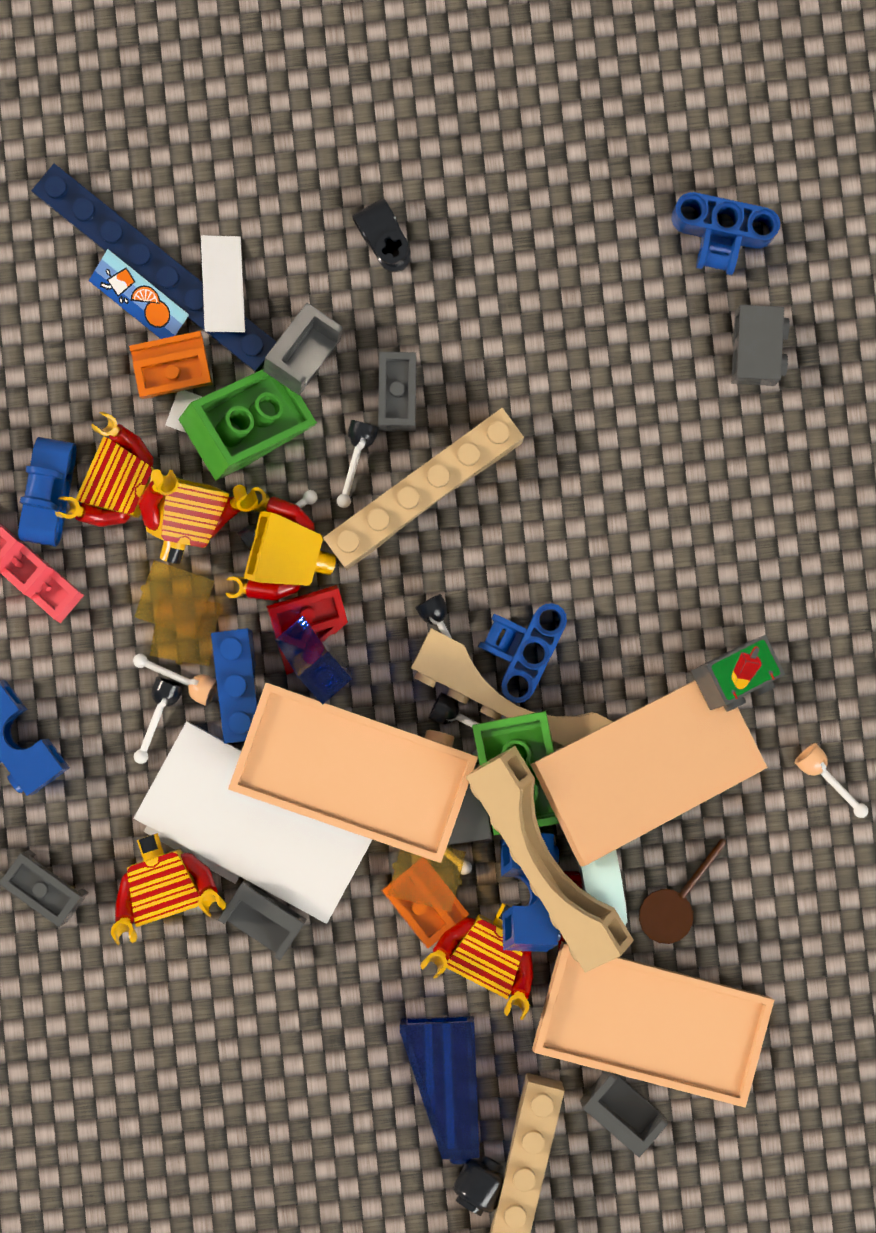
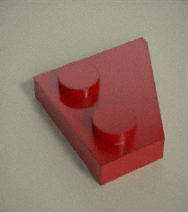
M337 585L266 606L286 674L293 673L297 669V664L311 652L315 653L324 645L328 636L336 634L348 623Z

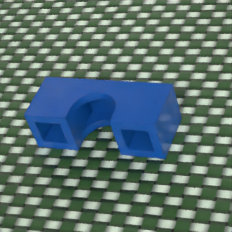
M248 628L211 633L224 744L246 740L259 703L255 681V666L257 665L253 632Z
M0 680V763L2 762L10 772L7 778L18 793L21 794L24 791L26 796L33 795L70 767L49 739H41L28 749L22 748L15 743L11 734L12 724L27 708L8 682Z
M541 833L550 854L558 864L559 849L554 845V834ZM501 839V877H515L522 880L530 892L528 906H512L502 913L503 950L547 952L558 945L561 933L551 923L548 911L540 898L532 892L529 880L520 865L512 859L509 847L504 839Z

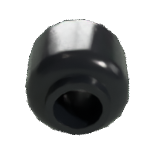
M484 1156L482 1161L469 1159L453 1186L455 1193L458 1195L456 1202L479 1216L482 1215L483 1211L487 1213L493 1212L497 1207L503 1186L504 1175L501 1172L504 1167L488 1156Z

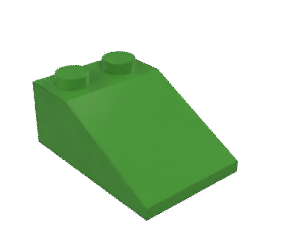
M264 369L191 402L178 419L215 481L248 466L317 424L302 397L265 373Z
M546 711L473 724L472 728L480 765L516 746L535 777L534 804L539 827L559 824L530 765L555 752ZM493 828L494 835H499L500 833Z

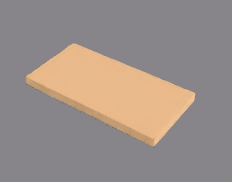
M696 680L530 764L580 867L592 863L768 768L738 707L727 712L724 706L710 710Z
M266 682L228 789L441 863L469 785L466 776L474 771L478 756Z
M561 941L532 1051L552 1058L746 1108L774 999L622 957L611 960L585 973L579 962L572 957L568 944Z

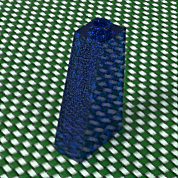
M303 616L275 639L298 678L322 705L352 680L350 669Z
M474 1016L401 1018L400 1034L442 1159H450V1163L460 1165L468 1164L472 1158H480Z

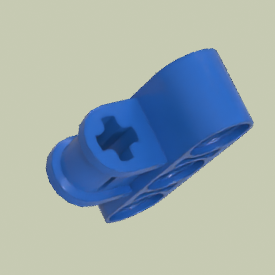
M696 192L683 194L678 199L671 219L673 226L679 232L702 237L696 268L702 269L706 266L725 270L726 275L730 276L734 273L740 246L754 249L764 248L772 242L780 229V219L774 210ZM686 206L693 207L698 213V218L695 220L686 219L681 213V208ZM717 215H729L733 219L734 226L730 228L721 226L717 221ZM756 221L765 223L768 226L769 234H757L753 229V223Z
M43 437L36 439L30 466H26L25 471L28 473L25 495L20 498V503L23 504L18 529L20 541L54 547L58 546L65 518L57 517L55 511L66 514L68 502L58 498L61 496L69 497L76 461L77 448L75 443Z
M550 603L539 607L534 613L527 629L499 615L493 614L491 618L493 624L485 641L480 642L478 647L510 663L500 685L501 693L507 700L514 703L525 702L534 693L566 627V613L559 605ZM550 610L558 615L559 626L556 630L547 631L541 627L539 618L542 612ZM505 630L499 645H496L501 631ZM535 643L541 646L544 655L538 664H531L525 660L523 651L526 645ZM513 676H520L527 682V691L521 697H513L507 690V683Z

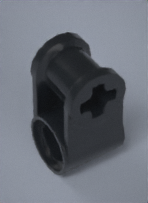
M384 198L352 215L362 237L370 245L385 270L399 272L408 266L411 253L407 239ZM393 246L396 251L399 250V255L393 257L391 253H388L387 249Z

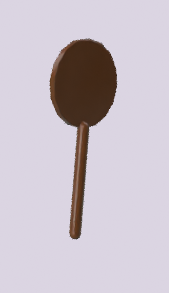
M725 839L719 840L680 893L673 889H660L650 893L643 900L639 908V922L642 930L650 939L658 943L671 944L680 941L689 933L693 924V910L690 902L685 897L726 845Z

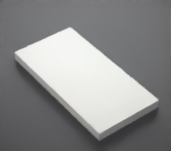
M186 721L133 819L327 924L373 839L229 790L228 788L242 750L229 743L224 744V740Z

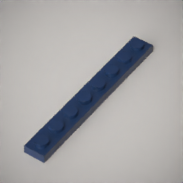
M54 163L31 190L32 193L106 252L109 249L187 312L189 314L187 318L205 332L203 282ZM245 316V332H205L255 373L263 367L265 357L276 344L274 339Z

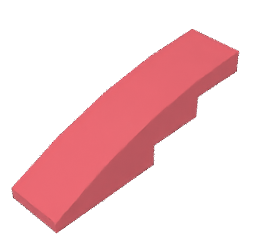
M0 523V573L54 620L62 623L84 597V594Z

